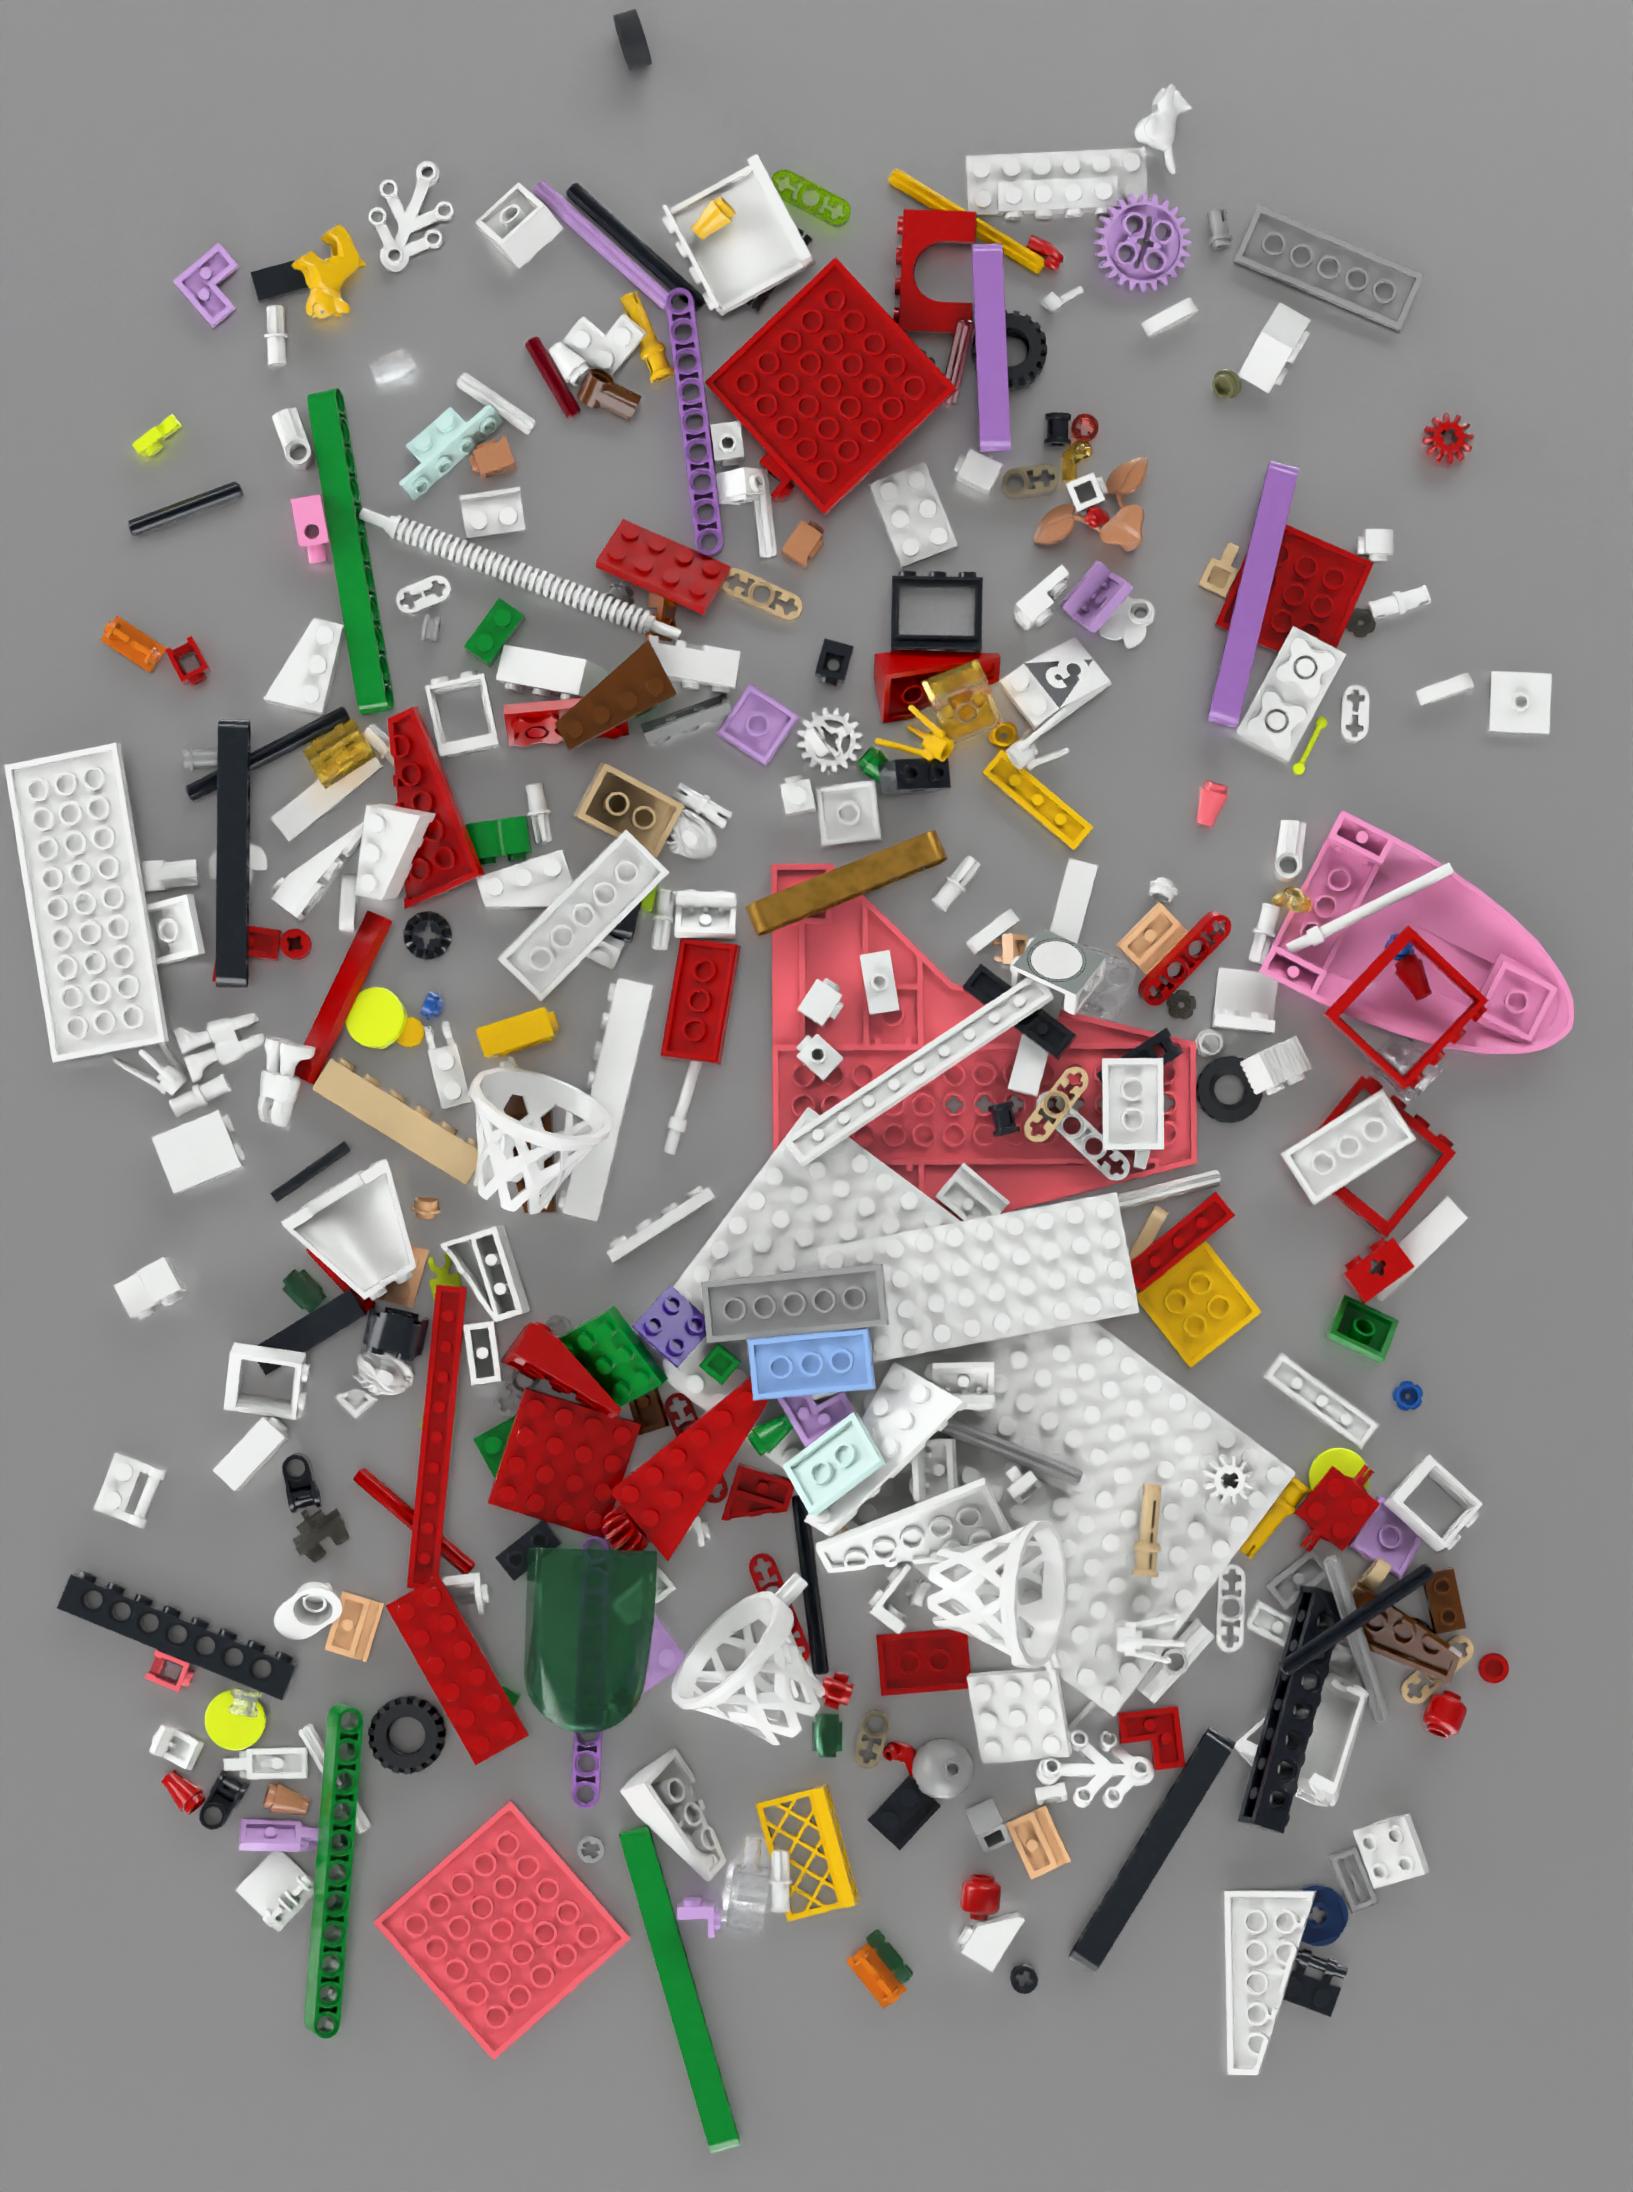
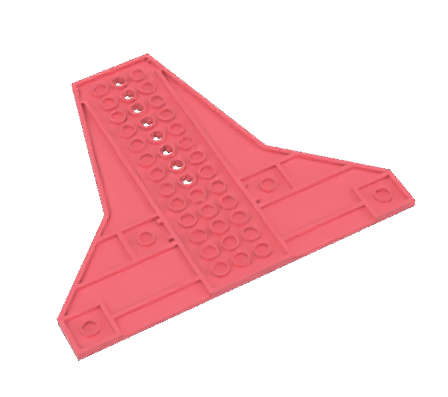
M771 864V895L834 870L836 867L833 864ZM864 895L772 932L773 1153L807 1107L822 1115L985 1006L963 990L962 985L951 982ZM889 950L900 1010L870 1015L859 955ZM827 978L841 987L838 992L843 995L840 1002L844 1006L835 1020L829 1017L825 1025L821 1027L798 1012L797 1009L816 979L823 982ZM1060 1010L1058 1022L1076 1034L1077 1037L1059 1060L1050 1054L1048 1055L1038 1097L1008 1090L1022 1036L1021 1032L1011 1027L848 1137L960 1221L963 1220L935 1196L963 1163L1010 1202L1000 1214L1197 1164L1196 1042L1170 1036L1174 1045H1179L1183 1053L1163 1066L1164 1095H1169V1100H1174L1175 1103L1174 1106L1169 1107V1112H1164V1150H1150L1145 1170L1133 1167L1134 1150H1119L1130 1164L1128 1175L1119 1181H1112L1106 1178L1055 1129L1045 1141L1035 1143L1025 1136L1024 1125L1036 1109V1101L1039 1096L1044 1092L1050 1091L1065 1070L1070 1067H1080L1087 1073L1089 1083L1078 1098V1100L1084 1102V1106L1078 1108V1113L1102 1134V1107H1097V1101L1102 1100V1083L1096 1075L1102 1070V1058H1121L1157 1033L1078 1013L1072 1015L1064 1010ZM818 1034L844 1058L824 1082L796 1057L800 1052L796 1047L807 1035L813 1038ZM1160 1044L1152 1048L1158 1058L1165 1054ZM1069 1073L1066 1077L1069 1079V1084L1066 1088L1063 1089L1059 1085L1056 1090L1065 1093L1069 1100H1071L1072 1094H1069L1072 1088L1074 1086L1080 1088L1083 1085L1080 1082L1081 1074L1076 1073L1073 1076ZM951 1096H957V1100L963 1102V1107L958 1108L957 1113H951V1109L945 1106V1102H949ZM981 1096H987L988 1101H993V1105L1011 1101L1012 1096H1017L1018 1101H1023L1024 1104L1023 1107L1018 1108L1017 1113H1013L1016 1126L1020 1127V1131L994 1137L995 1126L992 1113L988 1110L987 1113H981V1108L976 1107V1102L981 1101ZM1053 1097L1049 1101H1053L1054 1105L1048 1109L1055 1114L1061 1113L1055 1107L1057 1100ZM1075 1117L1065 1119L1063 1129L1066 1133L1073 1135L1079 1132L1081 1125L1078 1119ZM1043 1118L1037 1124L1032 1121L1029 1125L1032 1127L1030 1134L1034 1137L1037 1134L1045 1135L1046 1131L1043 1130V1126L1047 1121ZM1097 1138L1088 1139L1085 1143L1087 1153L1090 1155L1101 1153L1103 1148L1102 1142ZM1107 1150L1106 1154L1097 1160V1163L1102 1166L1103 1162L1106 1161L1111 1166L1109 1170L1111 1175L1116 1172L1121 1175L1124 1172L1121 1168L1124 1163L1121 1160L1117 1162L1112 1161L1108 1156L1113 1154V1151Z

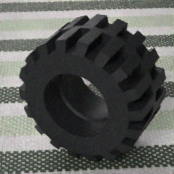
M1005 310L1006 335L1020 338L1027 347V355L1022 363L1016 366H1008L1009 391L1016 387L1018 390L1022 389L1025 384L1034 382L1036 376L1040 375L1043 370L1047 355L1046 336L1040 330L1041 326L1037 321L1034 323L1031 320V316L1027 314L1022 316L1020 311L1013 310V313H1007V310ZM974 334L973 343H972V349H971V350H972L971 358H972V363H974V365H975V371H976V373H977V369H976V346H975V334Z
M415 1696L398 1697L383 1705L373 1716L370 1728H368L369 1748L372 1749L374 1758L381 1762V1766L385 1769L389 1768L397 1774H412L429 1767L440 1756L445 1745L446 1728H444L443 1717L437 1712L438 1709L435 1706H431L428 1701L418 1699ZM403 1717H411L418 1720L425 1730L423 1745L412 1753L398 1751L392 1745L389 1738L392 1724Z

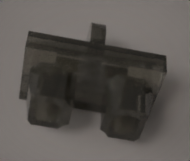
M337 1508L327 1515L321 1509L313 1515L305 1509L301 1512L304 1521L296 1526L301 1534L295 1537L293 1542L296 1546L295 1549L300 1555L305 1554L311 1561L316 1563L327 1553L320 1543L322 1540L329 1536L337 1546L348 1540L350 1536L345 1527L343 1516Z

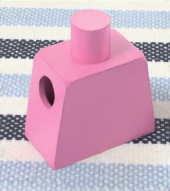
M322 494L290 499L299 547L307 546L310 564L328 561L325 543L330 542ZM310 524L317 526L319 533L317 537L309 536L308 526Z

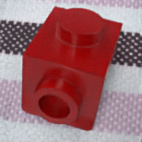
M766 453L759 461V465L763 469H767L768 473L780 482L771 493V499L775 502L780 497L785 500L795 488V485L792 484L793 479Z

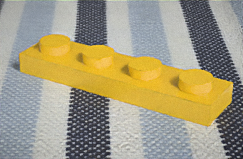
M1002 749L983 770L982 774L1073 851L1094 828L1027 770L1016 768L1010 761L1007 753Z

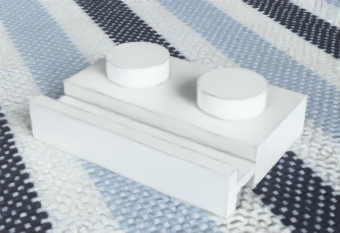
M520 487L460 495L467 540L526 531Z
M965 1163L960 1166L935 1196L963 1221L1000 1214L1010 1203Z

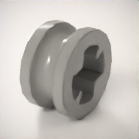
M425 614L421 633L422 641L429 638L433 643H437L441 616L431 618L430 614Z
M594 1835L585 1836L577 1846L579 1858L585 1863L590 1864L598 1862L605 1850L603 1841ZM588 1841L592 1845L597 1843L600 1849L596 1850L598 1855L593 1858L590 1854L584 1855L582 1849L586 1848L583 1845Z

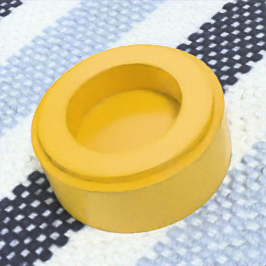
M408 1017L404 1030L397 1039V1042L407 1048L418 1046L425 1037L423 1024L416 1018Z

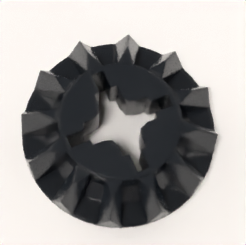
M435 912L417 913L408 920L403 931L404 943L414 956L426 960L435 959L444 954L450 946L452 939L450 925L443 916ZM428 922H430L431 932L439 935L440 938L430 939L427 948H425L424 939L415 935V932L425 931Z

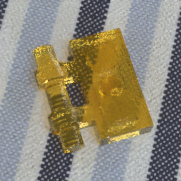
M354 718L345 724L340 723L336 725L334 731L322 739L318 737L311 741L312 745L303 750L304 755L310 761L309 764L325 789L376 757L360 730L356 731L359 729V726Z

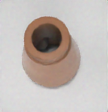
M279 1783L276 1786L269 1784L263 1808L269 1809L270 1813L305 1816L310 1798L304 1797Z

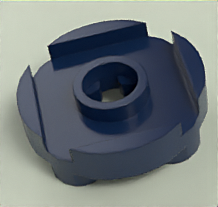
M1320 1884L1301 1888L1300 1890L1316 1891L1310 1914L1313 1913L1312 1908L1318 1907L1320 1911L1325 1910L1326 1916L1321 1917L1322 1922L1316 1924L1314 1919L1309 1920L1308 1917L1301 1941L1317 1947L1333 1943L1340 1937L1348 1921V1910L1343 1898L1332 1888Z

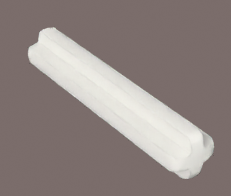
M463 373L458 379L457 387L484 406L490 404L500 417L525 434H529L535 427L536 421L469 374Z
M759 468L763 470L765 494L760 495L759 499L754 500L753 503L759 555L763 558H769L777 555L768 471L767 469Z

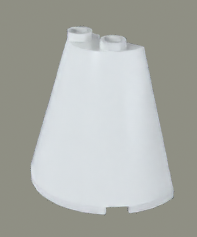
M386 1158L373 1163L367 1170H361L300 1207V1211L295 1214L293 1212L281 1221L284 1228L364 1300L370 1297L373 1301L388 1292L385 1288L386 1285L393 1281H396L399 1285L414 1276L411 1271L417 1267L391 1170Z
M1328 1673L1324 1681L1321 1703L1316 1711L1313 1733L1307 1744L1306 1759L1301 1767L1297 1782L1298 1789L1295 1794L1296 1797L1322 1807H1327L1328 1804L1333 1807L1339 1799L1369 1695L1365 1689L1354 1684L1352 1687L1343 1686L1344 1681L1333 1673ZM1265 1717L1239 1739L1234 1746L1237 1752L1251 1766H1253Z

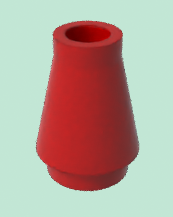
M1416 954L1409 955L1394 964L1397 970L1395 974L1413 994L1416 1001L1424 999L1433 993L1428 983L1423 961L1418 959Z
M175 1770L168 1773L161 1781L180 1812L185 1811L190 1815L206 1800L202 1795L203 1790L179 1775Z

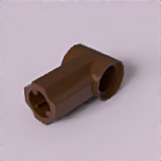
M597 368L589 369L577 393V398L583 404L591 408L603 407L629 421L642 397L615 383L608 373Z

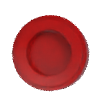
M1487 1653L1479 1660L1477 1669L1484 1681L1499 1683L1507 1677L1509 1665L1502 1655Z

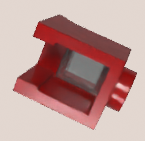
M190 636L186 638L187 643L174 650L169 647L165 651L181 682L184 685L190 682L191 686H195L206 680V673L211 670L195 639Z

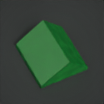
M1344 1295L1324 1337L1377 1363H1383L1399 1320Z

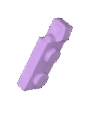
M242 1819L240 1821L239 1850L283 1852L317 1850L319 1828H309L308 1825L302 1824V1820Z

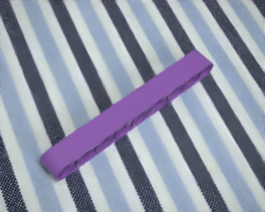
M675 288L666 297V307L695 542L702 554L715 557L724 548V534L718 499L694 299L688 290ZM680 295L687 297L689 300L688 306L681 311L674 309L672 306L673 300ZM684 325L692 328L691 337L685 341L679 340L676 337L678 328ZM691 355L696 359L695 367L688 371L681 369V359L684 356ZM695 385L700 390L698 398L692 401L685 399V388ZM699 415L703 418L702 427L696 431L690 430L687 426L688 419L691 416ZM697 445H703L707 448L706 457L700 461L694 460L691 457V451ZM700 475H707L711 479L709 488L703 491L696 489V478ZM703 505L714 507V516L710 520H701L698 516V511ZM705 536H717L718 545L714 550L703 549L702 540Z
M1269 461L1207 721L1237 728L1299 467Z
M592 1536L587 1539L581 1550L571 1795L573 1802L578 1807L584 1809L592 1807L598 1801L601 1782L610 1547L606 1539L598 1536ZM593 1541L600 1542L604 1546L603 1556L597 1559L589 1556L587 1551L588 1545ZM590 1572H598L603 1577V1584L600 1588L593 1589L587 1585L586 1577ZM595 1602L600 1605L602 1613L599 1618L590 1619L587 1617L585 1607L588 1603ZM596 1633L599 1636L601 1643L597 1649L591 1650L584 1645L583 1640L586 1634ZM588 1663L595 1664L599 1668L598 1678L595 1680L586 1679L582 1673L584 1665ZM585 1694L596 1696L598 1699L596 1709L589 1711L583 1708L581 1699ZM589 1724L595 1727L597 1731L595 1739L586 1741L581 1737L580 1728L583 1725ZM583 1755L592 1756L596 1763L595 1768L591 1771L582 1770L579 1766V1758ZM586 1785L593 1789L594 1798L591 1801L584 1802L579 1799L577 1791L581 1786Z

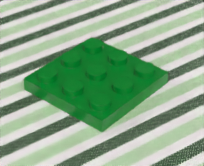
M615 1306L558 1336L559 1340L619 1407L657 1388L668 1379Z

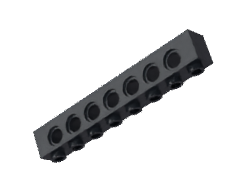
M80 1570L79 1575L75 1573L70 1575L57 1609L277 1699H285L298 1664L292 1662L294 1657L277 1651L275 1655L264 1651L265 1645L250 1639L247 1644L236 1639L238 1634L224 1628H220L219 1632L208 1628L209 1622L193 1616L190 1621L180 1617L181 1611L168 1605H164L163 1609L153 1606V1599L137 1593L135 1598L124 1594L125 1588L117 1584L108 1582L107 1586L96 1582L97 1577L85 1571ZM91 1591H97L102 1596V1604L98 1608H93L88 1604L87 1597ZM120 1602H124L130 1607L131 1612L127 1619H120L116 1615L115 1608ZM147 1614H153L158 1618L159 1624L154 1631L146 1629L143 1624L144 1617ZM176 1625L184 1627L187 1632L186 1639L183 1642H177L172 1638L171 1631ZM203 1637H210L215 1643L214 1651L211 1654L202 1652L199 1647L200 1640ZM236 1648L242 1652L243 1660L240 1665H233L228 1661L227 1654L230 1649ZM259 1660H266L271 1665V1672L266 1677H262L256 1672L255 1666Z
M1300 1587L1281 1660L1341 1620L1332 1592L1318 1587ZM1336 1644L1291 1675L1286 1676L1279 1667L1238 1822L1265 1831L1284 1834L1285 1827L1290 1819L1289 1812L1292 1800L1298 1789L1297 1782L1301 1767L1305 1763L1307 1744L1313 1733L1314 1718L1317 1708L1321 1703L1322 1688L1329 1673L1330 1658Z

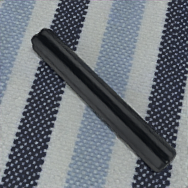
M234 481L128 521V527L133 536H138L241 498L243 491L238 481Z

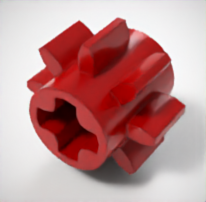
M835 1671L833 1677L825 1675L822 1684L825 1689V1695L822 1698L826 1699L824 1706L838 1710L840 1704L848 1706L855 1685L847 1682L849 1675Z

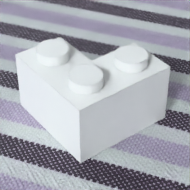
M1279 302L1256 340L1238 376L1267 393L1270 392L1275 383L1280 386L1289 371L1284 367L1287 361L1290 363L1294 362L1310 335L1305 330L1311 320Z
M162 1257L137 1270L138 1273L113 1285L130 1318L138 1316L140 1320L156 1313L154 1307L161 1303L163 1306H169L183 1298L181 1293L187 1290L172 1259L169 1257Z

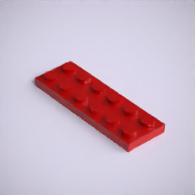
M440 1575L386 1605L475 1766L529 1736L526 1727Z

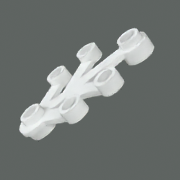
M424 161L418 165L416 169L418 182L406 213L397 195V184L390 179L384 180L380 184V193L387 199L399 227L395 240L386 225L387 215L382 208L375 207L368 214L370 223L376 227L384 245L380 251V261L389 271H401L408 265L410 256L429 248H439L442 245L443 237L440 231L436 229L428 230L422 239L407 244L411 233L441 220L448 221L454 215L453 206L447 201H442L437 204L434 210L418 216L429 187L435 186L441 177L439 167L432 161ZM425 168L433 170L431 177H424L422 175ZM386 185L394 186L393 193L385 194L383 192ZM446 206L450 208V213L447 216L440 215L439 210L441 207ZM377 212L383 214V219L380 222L372 220V216ZM431 234H436L439 236V241L431 244L428 242V237ZM392 251H398L400 257L398 260L393 261L389 259V254Z
M1076 1730L1070 1736L1071 1749L1079 1751L1092 1764L1060 1763L1055 1758H1048L1040 1762L1036 1775L1042 1783L1047 1785L1055 1784L1060 1776L1094 1777L1085 1787H1079L1073 1796L1074 1803L1081 1808L1089 1806L1093 1796L1112 1777H1124L1116 1787L1108 1788L1103 1796V1802L1107 1807L1116 1808L1120 1805L1123 1796L1134 1785L1143 1786L1148 1784L1153 1779L1155 1770L1149 1759L1143 1756L1133 1757L1117 1743L1118 1738L1114 1732L1104 1731L1098 1739V1746L1103 1751H1109L1122 1764L1110 1763L1088 1743V1736L1085 1732ZM1073 1738H1080L1083 1744L1075 1743ZM1103 1738L1111 1739L1113 1744H1106ZM1050 1765L1054 1767L1056 1771L1050 1772L1047 1770L1046 1766ZM1135 1767H1141L1142 1769H1144L1145 1772L1139 1773L1136 1771ZM1078 1794H1085L1088 1800H1081ZM1114 1794L1118 1800L1112 1801L1108 1795Z

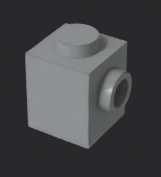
M993 1798L965 1810L984 1854L1012 1842Z

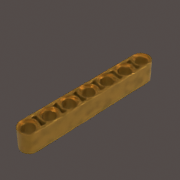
M929 831L759 899L746 906L745 909L757 936H762L932 868L948 858L936 831Z

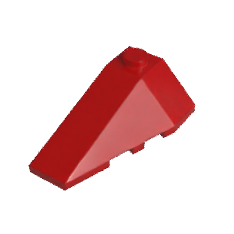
M903 649L874 654L873 678L882 722L889 723L913 719L916 716L909 710V705L915 706L919 711L935 704L937 707L947 704L946 700L960 693L968 695L998 682L1001 658L999 653Z
M531 1322L524 1326L500 1361L534 1381L537 1378L549 1381V1384L552 1386L551 1389L560 1394L561 1392L576 1394V1401L611 1418L619 1415L622 1410L559 1338L551 1334L552 1330L540 1322L535 1324Z

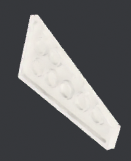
M984 1477L815 1543L816 1551L827 1572L836 1573L865 1570L869 1565L885 1564V1567L897 1566L898 1562L913 1561L914 1564L942 1562V1560L936 1557V1553L940 1549L993 1540L1012 1532Z
M1224 1891L1228 2075H1259L1316 1891Z

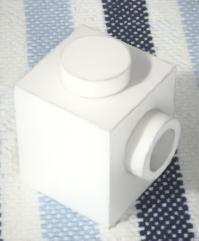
M740 421L710 424L715 465L721 464L722 468L740 466L739 462L745 461Z
M977 448L976 451L969 449L967 455L961 453L954 470L958 472L956 480L989 495L1002 469V463L993 460L994 455L988 451L980 452V448Z
M1094 472L1066 484L1077 513L1105 502L1103 495L1107 494L1108 490L1102 476L1096 478Z
M802 775L785 778V784L780 785L786 818L816 812L810 778L803 780Z
M827 978L823 982L816 979L797 1011L823 1027L829 1017L835 1020L844 1006L840 1002L843 995L838 992L841 987Z
M818 1034L813 1038L807 1035L796 1047L800 1051L796 1057L823 1082L844 1060Z

